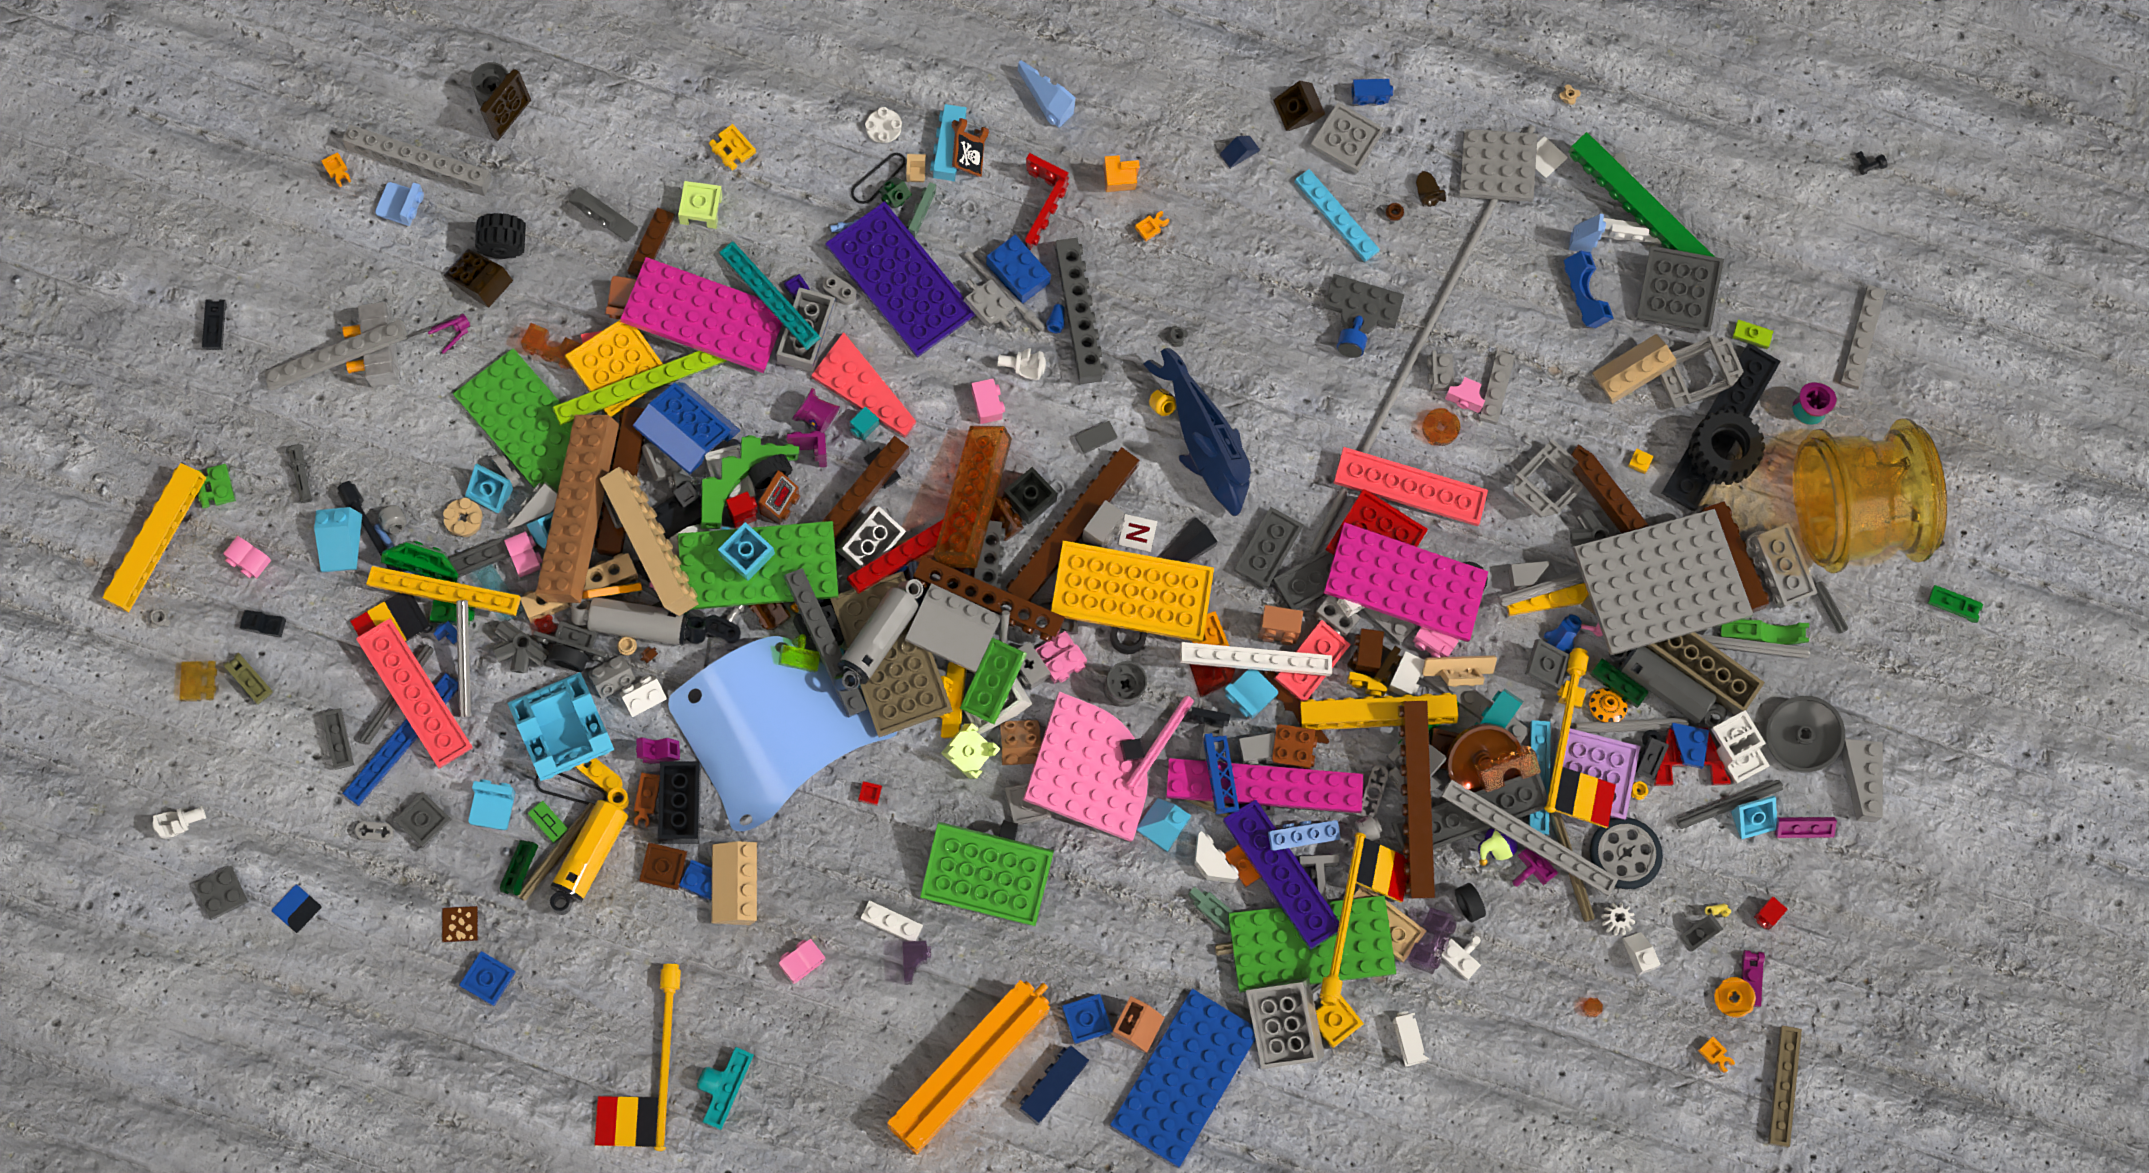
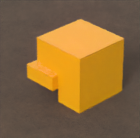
M1120 155L1105 156L1103 167L1106 192L1135 190L1137 185L1136 176L1140 168L1139 160L1120 162Z

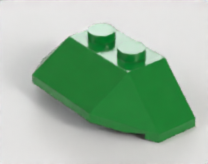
M405 541L384 550L382 553L381 563L425 577L457 583L458 573L446 552L437 547L430 548L418 541Z

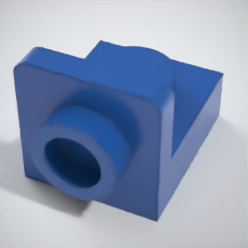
M449 621L437 626L433 634L438 641L446 636L453 645L457 643V630Z

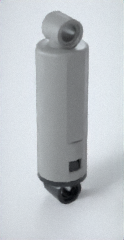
M917 579L901 582L897 588L892 587L888 590L837 663L841 671L834 678V686L837 690L843 692L852 691L859 684H866L918 610V603L915 599L919 598L923 593V586ZM909 586H910L911 589H912V592H911V593H910L909 590H908ZM846 677L848 678V681H849L848 685L845 684V678H846Z
M594 597L591 603L587 599H582L581 603L571 604L572 623L576 625L587 624L589 631L681 646L685 645L686 639L693 644H699L705 640V619L701 617L690 618V611L678 616L664 607L602 597Z

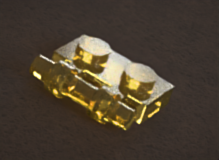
M202 661L181 663L179 699L181 702L201 701V694H206V700H214V693H216L217 687L215 686V676H217L216 661H208V668L203 669ZM202 677H207V685L202 686Z

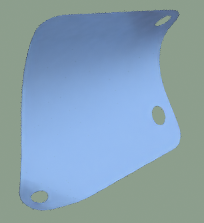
M780 636L762 638L726 654L680 686L671 694L668 703L671 714L716 788L723 802L730 826L735 831L751 830L771 819L798 787L841 756L867 744L890 739L897 734V732L880 738L878 737L865 698L863 700L867 710L848 718L825 666L811 654L806 655L804 648L796 642ZM779 642H784L789 645L790 650L787 653H780L775 649V645ZM697 688L701 691L702 697L699 702L691 703L688 700V694L692 689ZM746 814L752 816L750 824H740L742 816Z

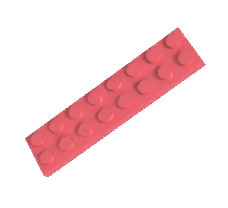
M1346 447L1342 449L1333 484L1360 492L1366 489L1380 498L1474 526H1479L1488 493V490Z
M390 618L356 638L438 769L473 749Z

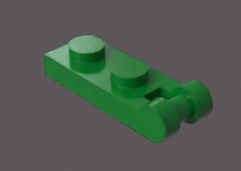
M1937 585L1932 587L1927 602L1929 605L1966 618L1972 623H1978L1980 617L1978 614L1983 608L1981 602ZM1968 606L1971 607V612L1967 610Z

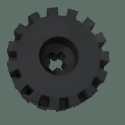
M504 213L485 214L478 217L476 222L475 249L480 254L492 258L508 259L521 256L525 249L526 223L517 216Z

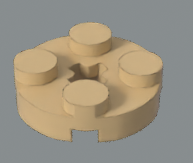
M469 498L453 501L443 512L444 524L452 535L470 537L477 533L481 527L482 511L478 504ZM461 514L468 515L466 522L463 520L458 521Z

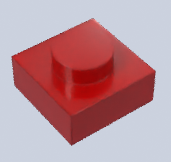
M863 781L858 802L878 806L882 785Z

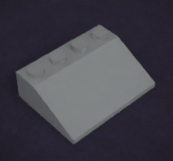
M931 583L905 641L976 673L1002 616Z
M1309 978L1290 980L1246 990L1261 1069L1316 1062L1325 1056Z

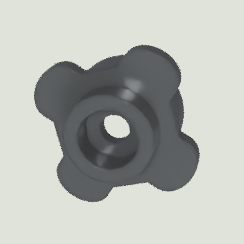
M1172 326L1170 335H1167L1166 339L1168 342H1173L1178 347H1181L1184 344V339L1188 336V332L1181 327Z

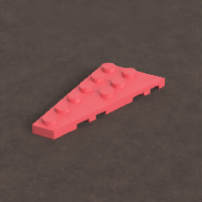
M843 332L811 375L812 379L862 410L866 406L879 418V422L905 438L916 424V420Z

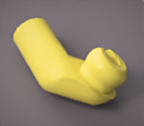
M1723 903L1707 906L1705 913L1706 915L1712 913L1713 916L1721 914L1722 917H1727L1730 915L1731 909L1728 908L1727 904Z

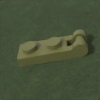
M238 652L234 655L235 658L233 660L227 661L223 666L256 704L259 705L273 691ZM241 664L242 667L236 671L234 668Z

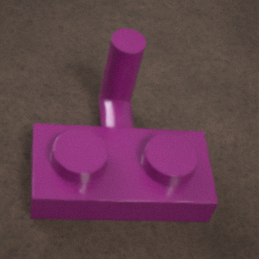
M1526 848L1518 857L1528 868L1520 873L1512 883L1515 887H1518L1530 875L1534 874L1544 886L1558 872L1548 860Z

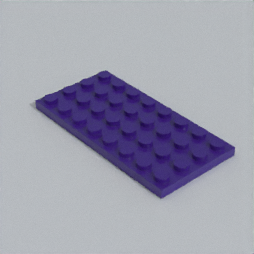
M885 201L825 243V246L917 358L976 316L964 302V297Z

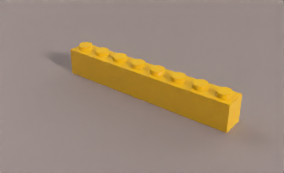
M182 463L174 469L170 482L163 488V494L159 501L155 502L153 511L144 521L141 532L134 538L130 551L125 554L123 563L115 571L112 582L104 590L102 598L108 603L130 612L205 482L206 477L201 472Z
M1442 693L1441 695L1383 696L1382 698L1368 696L1363 699L1348 697L1343 700L1328 698L1324 701L1308 699L1301 702L1302 728L1315 730L1402 725V720L1398 716V706H1401L1403 701H1427L1428 725L1453 724L1458 722L1457 695Z

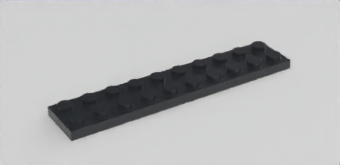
M1748 343L1738 359L1744 371L1732 387L1719 392L1707 415L1710 413L1715 414L1718 410H1723L1725 413L1729 409L1734 410L1736 414L1738 411L1744 413L1743 416L1748 418L1781 361ZM1725 434L1712 436L1711 444L1714 451L1721 458L1725 459L1736 440ZM1688 446L1661 494L1687 509L1695 511L1713 479L1709 481L1705 479L1706 475L1703 473L1700 475L1697 472L1698 467L1693 466L1691 463L1693 457L1689 456V449L1691 447Z

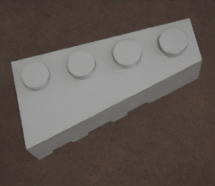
M1845 739L1841 752L1842 762L1847 773V783L1852 794L1851 800L1856 820L1876 823L1883 817V742Z

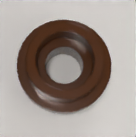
M1392 203L1387 206L1385 213L1388 219L1398 221L1403 217L1404 209L1400 204ZM1392 211H1396L1398 214H1392Z
M650 646L641 653L643 657L640 660H644L646 664L658 655L657 648L653 647L651 649Z

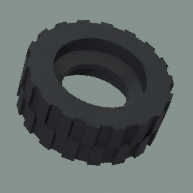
M776 454L757 463L751 468L748 475L754 487L760 490L769 486L778 470L788 477L793 469L785 454Z

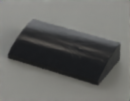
M693 484L692 486L699 497L687 506L682 507L675 495L654 508L657 514L655 519L657 523L663 526L665 530L663 534L668 540L686 527L701 524V494Z

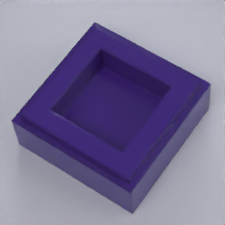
M800 274L784 283L785 288L794 300L799 287L810 290Z

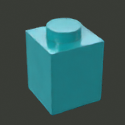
M865 406L850 421V432L856 438L860 437L862 440H865L879 426V418Z

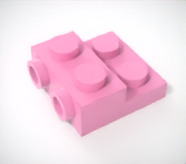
M1066 631L1059 634L1055 642H1047L1035 649L1050 671V678L1054 684L1058 681L1060 683L1066 681L1071 673L1082 671L1087 664L1086 657L1078 645L1074 644Z

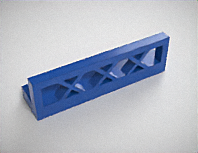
M1212 733L1205 734L1203 743L1215 814L1239 812L1227 735L1213 737ZM1223 741L1224 749L1221 753L1215 751L1214 742ZM1219 759L1227 763V768L1224 772L1218 769L1217 761ZM1222 777L1230 782V787L1227 791L1221 786ZM1225 796L1233 800L1234 807L1225 808Z

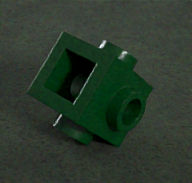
M896 177L885 182L883 187L878 190L882 196V202L885 201L887 205L894 208L902 206L905 200L912 196L904 180Z

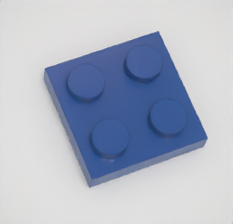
M481 951L459 986L494 1007L516 974V971Z
M1100 994L1062 1006L1074 1045L1113 1032Z

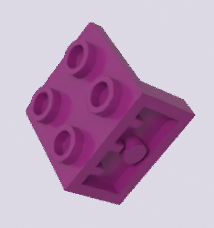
M812 431L806 434L801 432L787 434V444L799 446V450H814L815 461H819V468L827 467L825 433Z

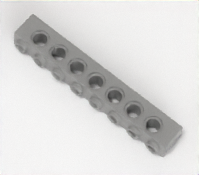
M350 124L342 140L348 151L483 196L486 195L492 181L488 170Z

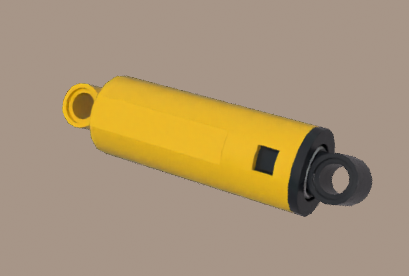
M615 787L611 789L608 793V801L598 800L550 885V888L556 892L550 898V905L556 914H567L571 910L572 901L582 903L626 823L628 815L623 810L628 806L629 798L623 788ZM617 795L624 797L620 803L614 802L613 799ZM558 900H565L566 904L563 907L559 908L556 906Z

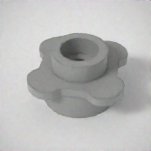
M166 608L152 610L149 613L152 621L151 627L157 629L159 626L168 627L171 623L168 619L169 610Z

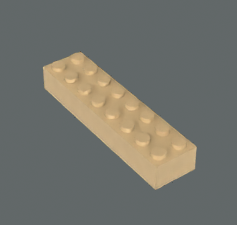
M618 467L600 478L664 608L680 616L699 604L696 599L698 595L693 587L689 586V577L681 570V562L671 550L673 546L665 538L663 526L657 523L655 519L657 514L652 507H649L647 503L649 499L646 493L641 491L639 487L641 483L637 476H632L628 470L625 471Z

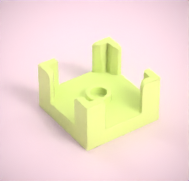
M684 181L678 213L680 224L689 225V219L705 221L708 228L717 229L718 207L723 196L721 186Z
M972 723L964 724L941 754L969 779H977L982 772L979 770L989 756H995L1000 748L993 742H987L976 731L979 729Z

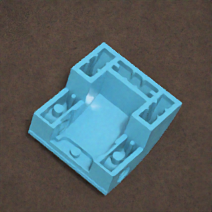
M581 672L507 703L540 781L551 779L554 775L569 771L575 766L588 763L590 760L606 755L614 750Z

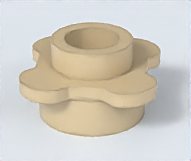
M1565 85V90L1559 94V97L1564 103L1573 105L1576 102V98L1581 95V92L1573 89L1571 85Z

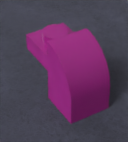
M643 737L637 738V758L643 759V763L660 764V761L680 760L679 741L671 738L655 741Z

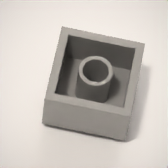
M1105 500L1084 528L1082 542L1086 545L1109 549L1114 535L1118 536L1123 529L1122 525L1125 522L1123 520L1124 512Z

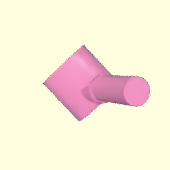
M1599 622L1596 627L1581 624L1582 629L1590 630L1598 637L1603 636Z

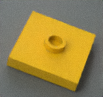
M1341 994L1336 1006L1322 1005L1316 1010L1320 1034L1332 1049L1364 1024Z

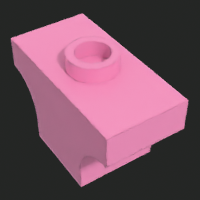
M1464 377L1459 386H1450L1445 397L1446 400L1456 403L1458 407L1470 409L1477 413H1480L1485 402L1479 394L1482 384Z

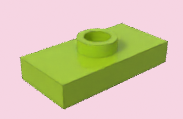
M1738 319L1732 338L1768 349L1773 330Z

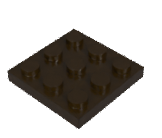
M514 68L504 77L499 87L494 89L490 98L482 104L480 109L492 138L499 141L531 101L520 72Z

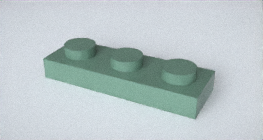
M929 182L927 188H923L920 196L922 200L915 205L913 211L915 215L907 223L906 228L914 238H916L936 194V184Z

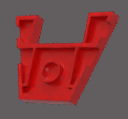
M1671 728L1668 729L1665 743H1668L1669 747L1656 774L1654 786H1672V766H1686L1682 764L1681 753L1677 748L1674 731ZM1709 732L1704 766H1710L1712 786L1730 785V778L1726 775L1724 764L1720 761L1717 748Z

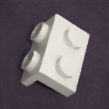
M654 675L642 677L639 683L627 685L619 693L632 717L667 699Z

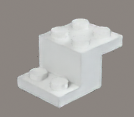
M1746 710L1711 729L1721 745L1717 750V754L1735 785L1770 766L1760 750L1766 743Z

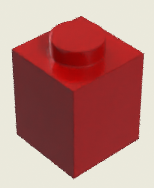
M1772 896L1755 914L1754 918L1759 926L1769 930L1788 909Z

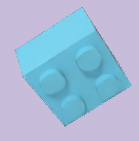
M746 522L718 549L719 555L747 581L775 554L774 548Z

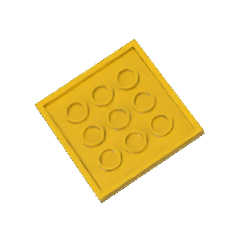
M620 320L565 355L566 360L589 392L663 365L638 328L624 324ZM649 392L602 410L606 415L613 417L622 411L625 406L631 405Z

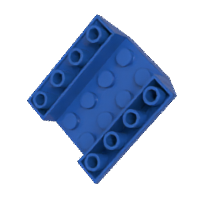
M679 382L673 383L651 401L633 425L638 432L689 475L702 465L704 456L723 440L729 442L740 432L736 425L686 383Z

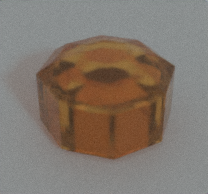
M1589 998L1583 1003V1012L1587 1017L1596 1018L1602 1012L1603 1004L1598 998Z

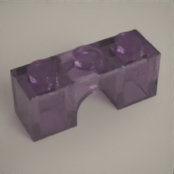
M1430 908L1423 926L1427 932L1434 934V938L1426 945L1414 944L1407 959L1412 967L1430 974H1434L1435 969L1439 968L1443 951L1447 950L1449 945V937L1456 930V920L1451 914Z

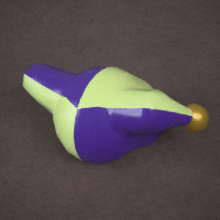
M1494 828L1489 829L1485 834L1484 840L1478 845L1479 864L1486 866L1488 863L1486 859L1488 852L1496 860H1505L1512 857L1517 852L1518 843Z

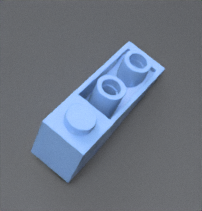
M1599 214L1574 226L1570 235L1569 250L1591 252L1593 247L1596 248L1598 240L1601 239V235L1606 227V222L1603 221L1604 214Z

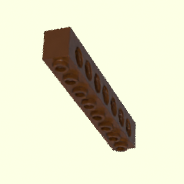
M922 556L913 576V579L921 582L923 588H929L932 583L1002 616L1003 612L1001 606L1008 605L1011 607L1009 611V626L1015 627L1016 625L1022 628L1023 632L1030 635L1033 633L1039 635V638L1046 642L1056 641L1064 623V616L925 556ZM937 574L940 576V579L932 581L930 576ZM950 582H955L958 587L951 589L947 585ZM971 589L974 590L976 594L970 597L967 596L965 592ZM990 597L993 599V603L985 604L983 599ZM1024 612L1028 614L1029 618L1022 620L1018 615ZM1043 620L1047 625L1045 627H1038L1036 622Z

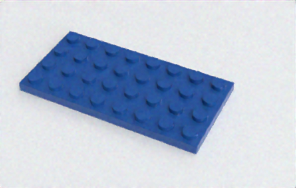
M1192 988L1110 1126L1180 1168L1255 1041L1253 1025Z

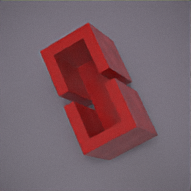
M748 491L726 500L728 513L735 529L741 527L745 522L749 524L757 520V503L754 496H749Z

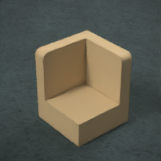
M907 154L906 182H925L926 155Z

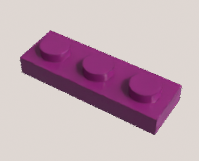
M1777 817L1775 835L1777 838H1834L1837 820L1835 817Z

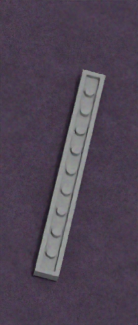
M1452 779L1449 780L1440 796L1607 896L1611 894L1618 881V878Z

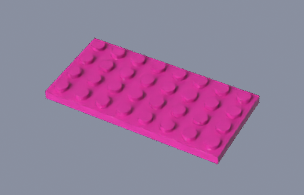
M647 257L620 320L624 324L764 373L782 327L781 321L759 297Z
M1344 522L1323 593L1469 642L1488 571Z

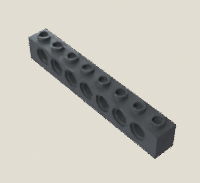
M1078 237L1056 240L1055 252L1079 385L1102 382V376L1105 375L1104 363H1100L1102 350L1101 346H1097L1096 340H1099L1098 329H1094L1093 323H1096L1095 313L1091 312L1090 308L1093 305L1092 296L1088 295L1087 292L1089 280L1084 275L1086 263L1081 259L1083 247L1082 244L1078 243ZM1072 257L1075 261H1068L1067 258ZM1076 274L1078 278H1071L1070 275ZM1079 291L1081 295L1076 296L1073 292ZM1082 308L1085 311L1083 313H1079L1076 311V309ZM1085 325L1088 329L1082 330L1079 326ZM1087 342L1090 343L1091 346L1084 347L1082 344ZM1092 360L1094 364L1089 365L1085 361Z
M979 520L974 578L985 582L982 578L989 575L993 580L985 583L1000 589L1001 583H997L998 576H1002V565H999V558H1003L1004 547L1000 546V541L1005 538V528H1002V522ZM994 539L996 543L994 545H988L986 543V540ZM991 557L994 559V562L987 564L984 559ZM991 598L989 601L983 600V602L985 604H991L993 603V599ZM967 670V672H966V673L976 674V673H974V672H972V671H970V670Z

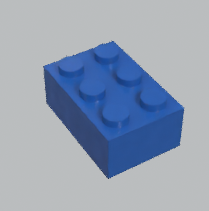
M1016 235L987 255L986 265L1023 304L1050 284L1051 274Z

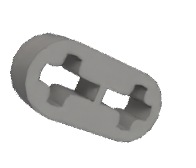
M363 821L355 828L357 837L363 841L387 843L394 838V830L387 823ZM366 826L368 830L373 831V833L367 832L365 836L360 832ZM384 828H387L390 834H386L385 838H383L377 831L383 832Z

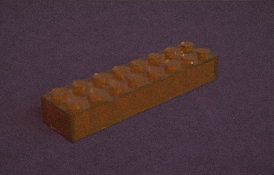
M1005 426L969 427L934 551L935 558L941 564L948 567L977 568L1012 441Z

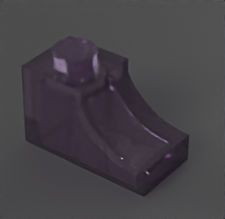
M926 941L902 942L904 985H912L916 970L921 965L927 964V958H931V946H927Z

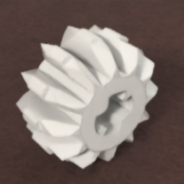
M1612 903L1610 907L1604 909L1605 914H1602L1601 918L1606 920L1602 922V926L1608 925L1606 932L1609 933L1613 930L1614 936H1617L1618 933L1624 936L1626 931L1630 932L1632 930L1630 925H1634L1635 921L1631 919L1634 913H1628L1630 906L1624 909L1623 903H1619L1618 906ZM1617 916L1621 918L1619 922H1616L1615 920Z

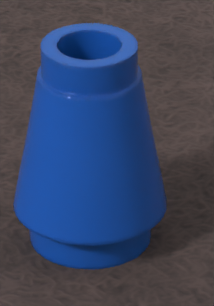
M1054 305L1046 322L1048 331L1052 333H1060L1064 329L1065 307L1063 305Z

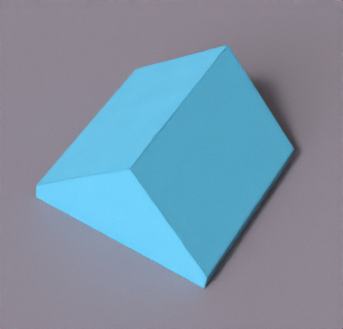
M475 464L465 497L499 513L514 489L510 480L479 464Z
M1774 795L1738 805L1731 811L1741 839L1776 830L1777 809L1776 797Z

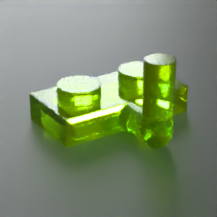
M800 634L792 639V644L797 647L784 644L781 646L778 665L815 673L818 671L820 655L816 651L805 649L806 636Z

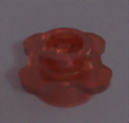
M550 614L541 619L537 618L534 621L540 633L548 635L557 629L556 625L553 624V617Z

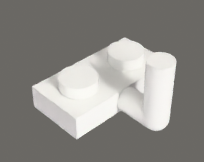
M1475 936L1463 949L1454 940L1450 939L1438 955L1468 981L1481 966L1469 955L1481 940Z

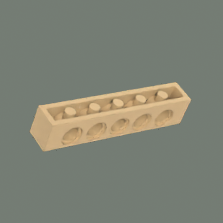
M617 554L612 560L598 562L595 567L588 569L583 591L625 585L639 579L629 554ZM614 568L620 570L616 575L610 574V571ZM595 576L602 577L599 582L592 581ZM536 591L526 592L521 597V603L530 624L570 608L572 604L546 602L544 605H539L538 601L542 598L536 594Z

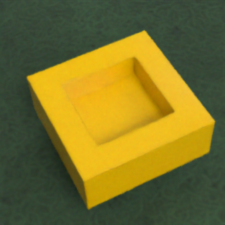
M1636 448L1628 467L1645 474L1653 456Z

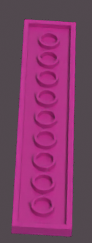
M1169 758L1166 798L1213 802L1207 761ZM1217 762L1218 769L1224 772L1227 768V763ZM1231 763L1238 804H1249L1257 800L1262 806L1349 813L1362 812L1363 774ZM1224 777L1221 779L1222 788L1227 791L1230 787V782ZM1225 796L1224 803H1233V800Z

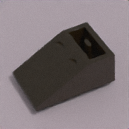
M467 249L443 275L474 300L488 308L513 282V279L504 267L470 249Z

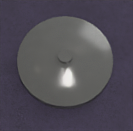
M1797 696L1781 703L1771 714L1766 729L1767 744L1773 757L1784 767L1800 773L1817 772L1830 766L1839 757L1845 743V726L1838 711L1827 701L1814 696Z

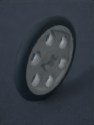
M1626 817V820L1619 818L1610 820L1608 828L1600 826L1597 829L1590 844L1591 862L1618 878L1614 886L1616 888L1626 890L1643 887L1656 877L1662 866L1663 853L1659 838L1649 826L1637 819ZM1627 831H1634L1637 835L1636 840L1628 839ZM1615 834L1618 837V842L1615 844L1610 843L1608 835ZM1641 845L1649 847L1650 853L1648 855L1641 853ZM1632 846H1634V848L1630 851L1629 856H1625L1621 860H1618L1622 856L1624 851L1629 850ZM1603 852H1610L1613 857L1612 861H1605L1602 857ZM1636 863L1644 865L1645 870L1643 873H1638L1635 870ZM1618 866L1625 868V876H1619L1616 873Z

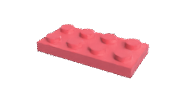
M1320 620L1295 652L1332 655L1333 668L1351 644L1323 620ZM1279 672L1274 679L1298 700L1304 702L1308 700L1326 676Z

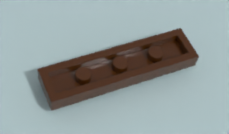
M657 207L627 270L628 274L638 277L645 258L655 260L675 218L674 213Z

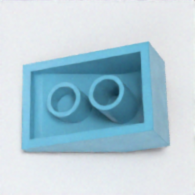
M351 507L316 510L314 530L321 572L357 570L362 514Z

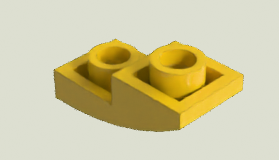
M1349 672L1347 676V684L1354 688L1365 686V694H1369L1370 697L1381 698L1387 692L1386 686L1369 676L1355 672Z

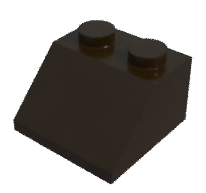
M1299 80L1273 99L1286 131L1312 124L1325 115L1313 84L1310 82Z

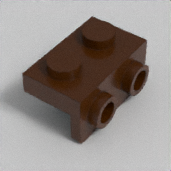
M997 496L995 498L996 501L984 509L991 521L1002 522V528H1005L1004 541H1008L1024 529L1021 524V517L1012 510L1010 500L1006 497Z
M782 602L748 605L751 611L757 614L759 624L767 630L777 629L792 617Z

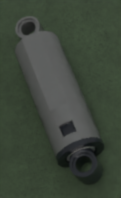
M1646 646L1610 656L1614 661H1622L1618 668L1619 671L1694 723L1698 724L1704 718L1706 724L1713 728L1725 721L1727 711L1719 704L1714 705L1717 698L1715 694ZM1711 714H1718L1720 719H1714Z

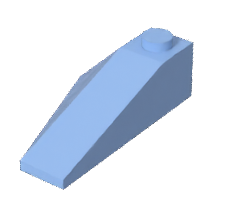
M1020 60L1018 62V72L1047 121L1060 128L1074 114L1076 97L1060 84L1053 85L1049 77L1044 76L1042 78L1036 69Z

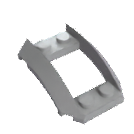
M1710 335L1708 338L1672 352L1676 358V364H1679L1712 349L1724 380L1689 394L1679 369L1675 365L1659 375L1670 400V406L1676 409L1700 401L1728 389L1736 383L1744 371L1730 339L1724 337L1717 338Z
M1551 439L1516 474L1513 495L1540 518L1558 514L1585 487L1572 471V468L1578 461L1556 441ZM1545 460L1573 484L1555 504L1527 480Z

